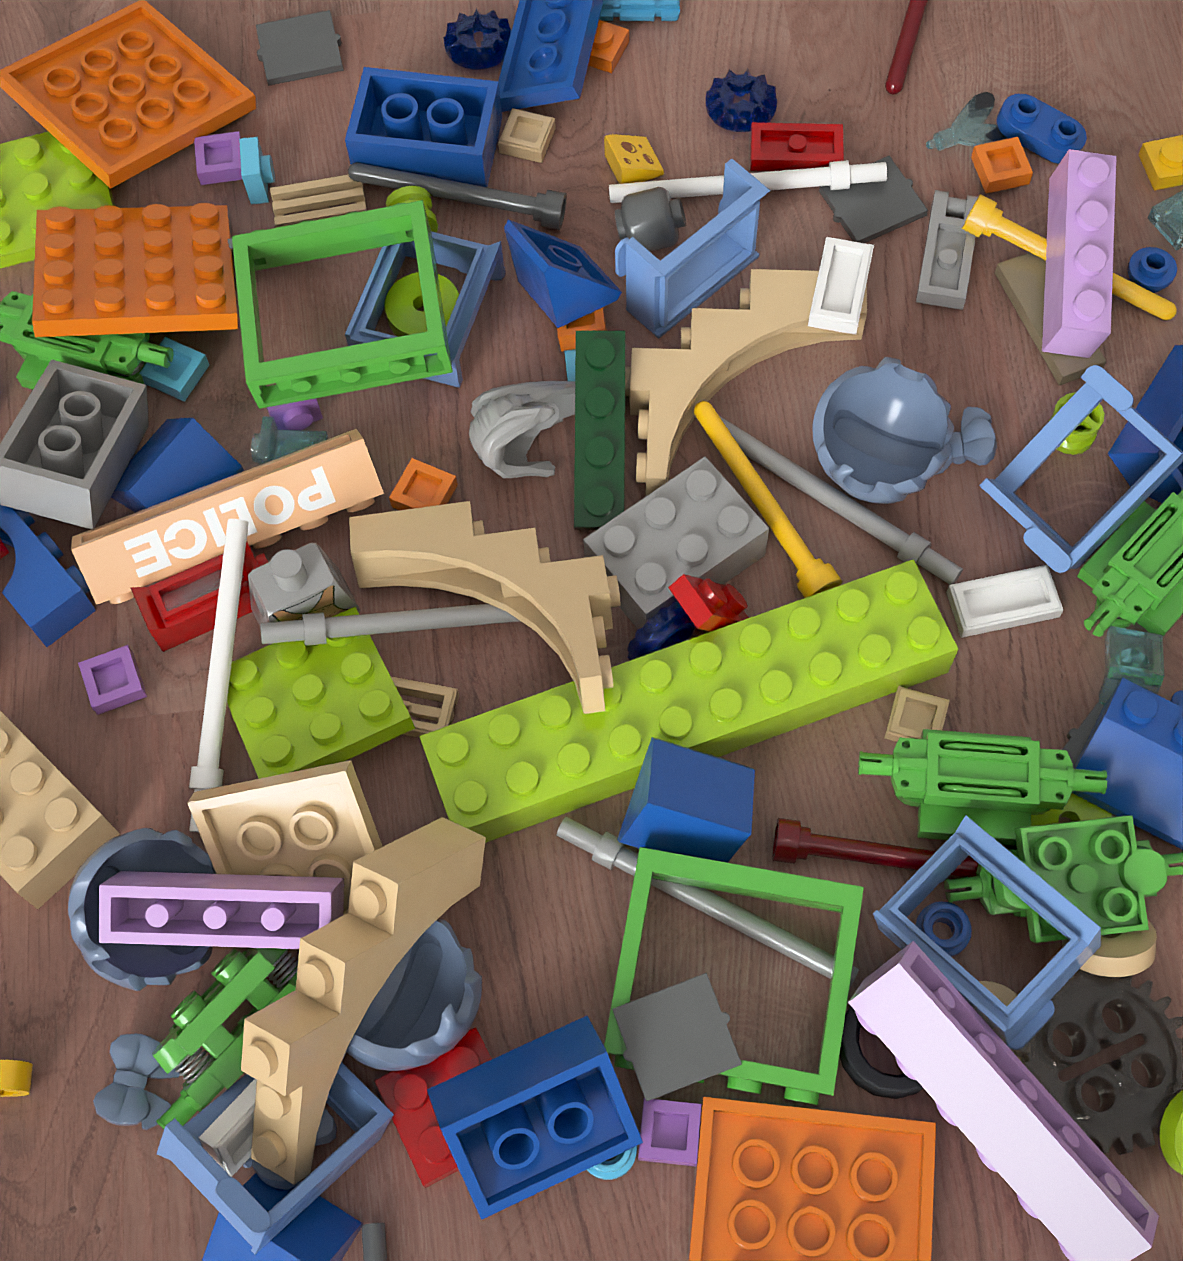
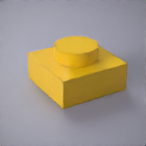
M1183 135L1143 143L1138 155L1153 190L1183 185Z

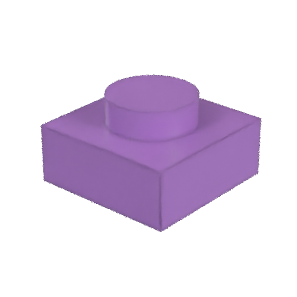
M239 131L201 136L194 139L196 170L201 185L243 180L241 176L239 142L241 136Z
M317 398L267 407L278 436L290 431H301L309 427L313 422L323 419Z
M128 645L78 663L91 707L97 715L147 697L134 653Z
M644 1098L640 1134L643 1143L639 1145L638 1160L696 1166L701 1104L658 1099L646 1102Z

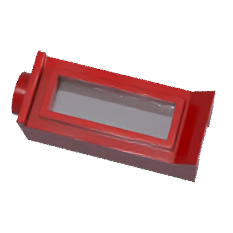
M247 541L237 619L252 612L248 574L252 570L269 563L264 553L254 557ZM223 554L149 587H130L146 626L162 652L214 629Z

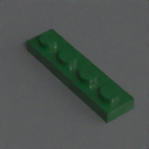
M576 331L575 530H597L624 512L625 331Z

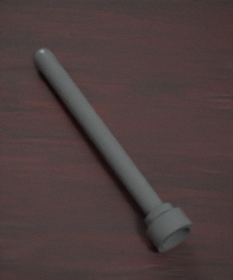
M353 163L348 168L349 177L356 182L393 189L406 186H420L425 188L430 193V196L533 215V220L541 222V227L560 230L563 224L567 203V193L547 190L546 194L538 192L537 196L534 197L362 163Z

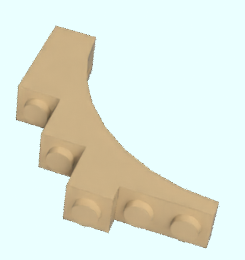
M751 269L749 288H740L739 309L692 308L691 327H681V349L632 348L631 367H625V396H630V415H639L638 439H647V453L637 452L636 482L646 483V496L669 481L671 465L683 435L696 417L694 407L698 402H708L727 382L754 364L784 351L825 341L861 340L867 316V283L856 335L808 326L819 271Z
M470 501L349 517L350 550L359 588L387 586L434 588L474 597L502 609L535 630L559 655L575 682L584 714L605 711L603 689L613 688V677L609 655L599 656L598 649L606 648L605 630L613 629L611 607L621 606L617 575L607 576L603 555L551 562L549 548H538L535 528L485 534L483 520L473 521Z
M441 817L353 861L348 913L300 938L296 990L244 1019L241 1071L257 1079L251 1158L263 1167L271 1170L293 1185L310 1174L316 1136L327 1097L350 1041L370 1004L396 965L419 937L453 904L480 886L485 836Z

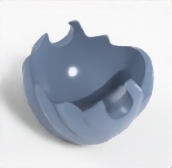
M884 357L876 368L859 366L848 370L827 387L818 402L814 414L813 442L819 462L825 473L833 481L857 499L877 504L903 501L908 494L925 489L927 480L942 469L951 455L952 450L949 440L954 432L953 422L948 417L951 404L938 393L937 386L930 376L926 373H920L904 367L900 359Z
M152 828L137 829L110 839L85 860L77 871L69 892L68 916L71 921L72 939L80 949L84 960L95 973L121 987L141 991L147 985H171L177 975L199 969L208 961L212 954L213 946L99 943V885L120 871L216 874L209 855L194 844L189 836L178 830H171L164 834Z
M437 919L419 937L396 965L370 1004L346 1050L357 1061L375 1069L388 1071L415 1068L431 1063L439 1056L453 1049L469 1031L479 1010L482 996V976L474 969L471 949L460 945L452 926L446 920Z

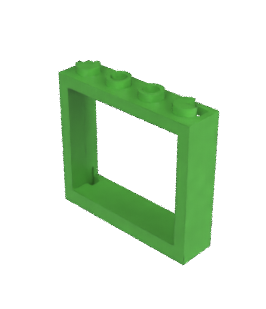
M423 200L398 203L393 206L362 212L355 211L320 220H307L298 224L267 230H255L251 233L232 236L246 384L259 409L453 373L432 233ZM414 241L427 325L426 332L264 362L255 271ZM437 353L436 355L425 356L428 354Z
M639 847L604 1043L607 1053L615 1055L614 1066L634 1070L632 1062L626 1061L623 1057V1053L627 1048L612 1009L631 1002L652 879L841 913L817 1074L741 1060L742 1065L717 1074L728 1077L727 1088L761 1094L762 1083L785 1087L784 1099L818 1105L820 1094L833 1096L864 887Z

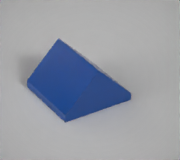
M508 219L504 230L518 282L557 328L619 299L622 291L580 246Z
M194 418L167 419L130 460L111 498L136 513L241 473L244 469Z
M652 737L617 838L618 842L637 848L642 847L728 863L752 833L755 770L739 763Z
M256 1173L243 1185L267 1212L296 1187L294 1186L288 1190L273 1188L265 1184ZM318 1196L255 1255L251 1251L252 1246L219 1212L202 1261H342L362 1228L361 1225L363 1223L326 1199Z

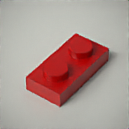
M752 122L750 171H782L829 167V162L844 161L843 124Z
M683 574L668 587L697 629L714 631L749 618L744 612L748 607L747 602L738 590L730 584L723 585L713 582L709 578L701 579Z

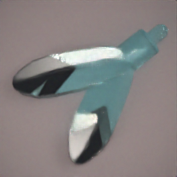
M989 92L975 95L956 117L952 126L935 133L933 139L926 142V147L928 149L937 148L941 151L958 143L974 147L1008 139L1000 132L997 125L983 124L994 108V95Z

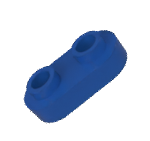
M1028 94L1009 96L1004 101L997 115L998 129L1008 139L1018 137L1023 147L1053 163L1059 164L1069 149L1081 151L1087 140L1086 131L1077 120Z

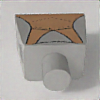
M309 543L294 551L290 549L281 550L272 557L269 563L252 570L248 574L251 610L259 626L260 623L302 620V614L324 613L326 618L335 616L352 607H356L357 611H360L339 568L317 543Z

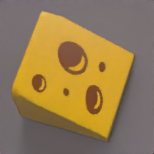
M617 134L604 136L605 157L619 184L645 182L664 175V170L647 137Z

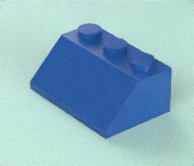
M1175 345L1137 405L1136 410L1182 451L1183 345ZM1129 421L1108 452V455L1130 487L1163 454L1156 445ZM1183 462L1149 496L1150 498L1162 504L1172 492L1178 495L1183 490Z
M1122 678L1103 706L1073 768L1096 771L1106 770V793L1072 791V793L1116 816L1132 815L1135 826L1183 850V707Z
M584 1016L427 1089L442 1134L481 1220L643 1143L609 1055L588 1016Z

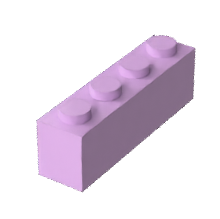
M1069 149L1049 178L1042 352L1090 358L1111 334L1116 156Z
M120 871L99 885V943L299 949L300 938L343 916L344 878Z

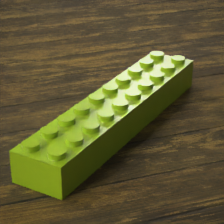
M913 559L611 667L613 688L603 689L605 711L584 714L575 682L572 681L419 737L448 819L485 836L486 843L635 788L652 737L721 757L895 693L898 686L908 688L949 672L958 647Z

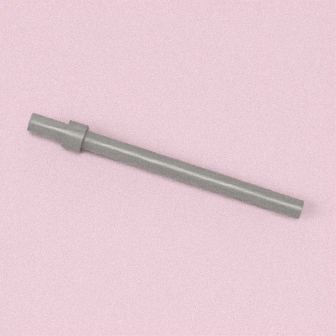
M719 416L747 457L899 552L897 558L907 562L914 559L917 566L923 567L949 585L957 581L963 568L930 548L931 542L915 532L911 535L905 533Z
M478 604L326 618L324 613L302 614V620L260 623L262 644L304 640L306 646L326 644V638L520 622V620L493 605Z
M567 816L563 819L556 836L593 854L592 861L609 870H612L615 866L633 876L635 875L638 853L626 848L625 844L618 842L617 836L607 831L604 835H601ZM652 879L651 885L831 979L834 961L832 954L705 888ZM853 965L849 989L852 986L859 971V969Z

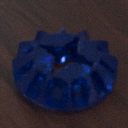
M477 7L473 15L470 16L459 12L457 22L447 23L446 36L443 37L448 57L457 65L472 70L488 69L502 63L512 31L508 18L499 19L495 10L487 14H481ZM481 31L483 32V41H481V47H477V43L474 41V33Z
M748 68L743 74L738 75L729 69L725 78H714L710 90L706 91V110L708 115L717 125L726 130L750 132L752 122H770L777 109L776 86L767 84L765 74L757 77L752 76ZM734 94L738 97L750 94L749 102L742 99L738 103H734Z
M678 601L673 602L668 608H661L654 617L648 618L647 623L642 628L636 630L635 638L629 642L627 647L629 652L627 658L630 661L684 642L691 637L695 630V625Z

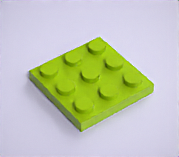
M49 132L0 144V269L35 260L37 210H48L59 206L70 209H97L105 205L115 206L111 189Z
M352 607L332 617L359 615L356 607ZM370 635L326 638V644L306 646L304 640L273 643L231 663L227 704L259 779L344 762L415 729L411 716Z

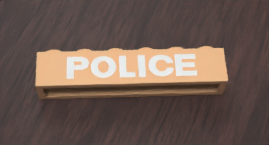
M354 429L96 527L94 530L91 529L72 537L71 550L96 605L108 600L111 604H119L134 597L130 587H144L154 582H160L223 554L228 519L248 521L247 542L249 546L253 545V548L259 549L276 543L282 538L281 533L300 527V530H310L319 527L328 521V515L343 509H346L347 512L363 510L375 502L374 497L382 495L384 492L364 439L358 430Z

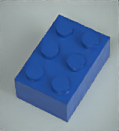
M364 67L345 137L350 164L362 163L488 187L502 123L499 81Z

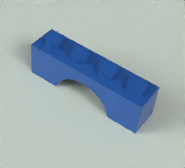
M0 505V539L3 543L15 548L16 554L13 574L2 594L43 644L48 647L96 611L85 595L90 589L84 576L74 565L65 570L57 561L64 554L45 531L38 536L32 532L29 526L35 523V520L29 512Z

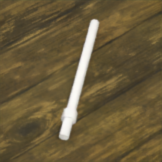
M846 160L829 162V167L750 174L770 190L830 186V190L850 189V184L887 181L886 162L849 165V161ZM724 175L610 184V203H621L624 196L656 187L665 188L671 198L723 194Z
M228 519L198 763L197 766L191 768L189 788L194 789V792L221 787L223 782L224 770L219 769L249 524L248 521L241 519ZM191 814L189 831L199 832Z

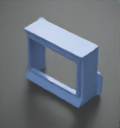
M730 159L725 163L723 198L718 206V215L661 261L635 238L629 239L626 237L622 239L615 248V272L620 277L626 275V310L659 339L690 314L692 308H697L759 257V253L755 249L760 199L771 190L735 160Z
M431 232L436 264L456 268L460 272L466 273L467 276L446 326L453 373L423 379L460 388L463 378L459 359L490 280H502L506 274L501 241L491 245H484ZM414 241L383 246L346 330L345 336L348 346L397 337L375 331V328L385 307L387 293L395 283L405 256L417 259ZM437 353L428 354L425 356L436 355Z
M1093 365L1086 369L1085 373L1081 376L1086 383L996 479L986 478L979 485L1027 530L1024 534L1025 544L1050 568L1058 573H1064L1070 569H1078L1183 462V451L1132 407L1134 402L1133 395L1098 365ZM1104 399L1156 445L1163 454L1072 547L1015 492Z
M965 815L956 832L879 911L876 910L873 913L879 930L901 950L914 941L1012 1050L1022 1049L1052 1018L1055 1012L1054 1004L1051 1001L1052 997L1101 947L1100 926L967 815ZM968 855L1070 940L1008 1006L1003 1004L907 918Z
M342 1062L330 1088L326 1103L355 1133L268 1212L235 1178L227 1174L207 1153L199 1140L204 1131L255 1078L245 1074L184 1126L174 1118L164 1128L157 1155L171 1160L252 1246L251 1251L255 1255L382 1138L394 1115Z

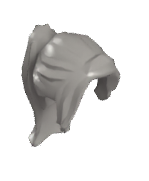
M575 381L518 383L492 388L479 395L472 402L471 414L474 419L470 422L469 440L485 466L491 468L502 478L523 476L548 478L555 475V466L550 461L528 462L526 454L541 430L563 422V418L575 415Z

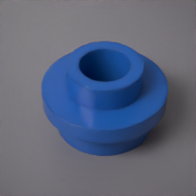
M1146 247L1139 249L1132 255L1127 270L1131 282L1153 293H1157L1173 282L1177 274V264L1174 258L1165 250L1156 247Z
M939 901L927 905L920 912L915 922V925L951 957L958 955L966 948L972 934L971 923L966 913L957 905L949 902ZM938 922L947 924L952 932L951 938H938L933 932V924Z

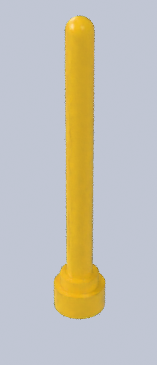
M981 194L978 196L962 226L963 230L976 237H979L981 234L990 237L991 234H994L1046 260V238L1003 217V211L996 208L997 202ZM1113 273V295L1162 320L1174 318L1177 313L1174 303Z
M707 401L698 402L694 407L696 418L798 569L796 577L799 580L797 588L803 597L806 598L840 586L843 581L830 563L824 564L821 558H814L713 406Z

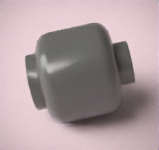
M663 187L628 194L622 199L621 209L615 210V220L620 240L626 237L629 239L633 237L649 252L675 245L679 238L678 228L686 226L681 199L672 200L669 192Z

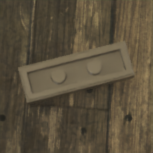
M1027 253L998 263L995 275L1059 386L1081 378L1090 366L1098 365L1104 368L1106 359L1099 348L1090 358L1042 352L1046 260L1032 253Z

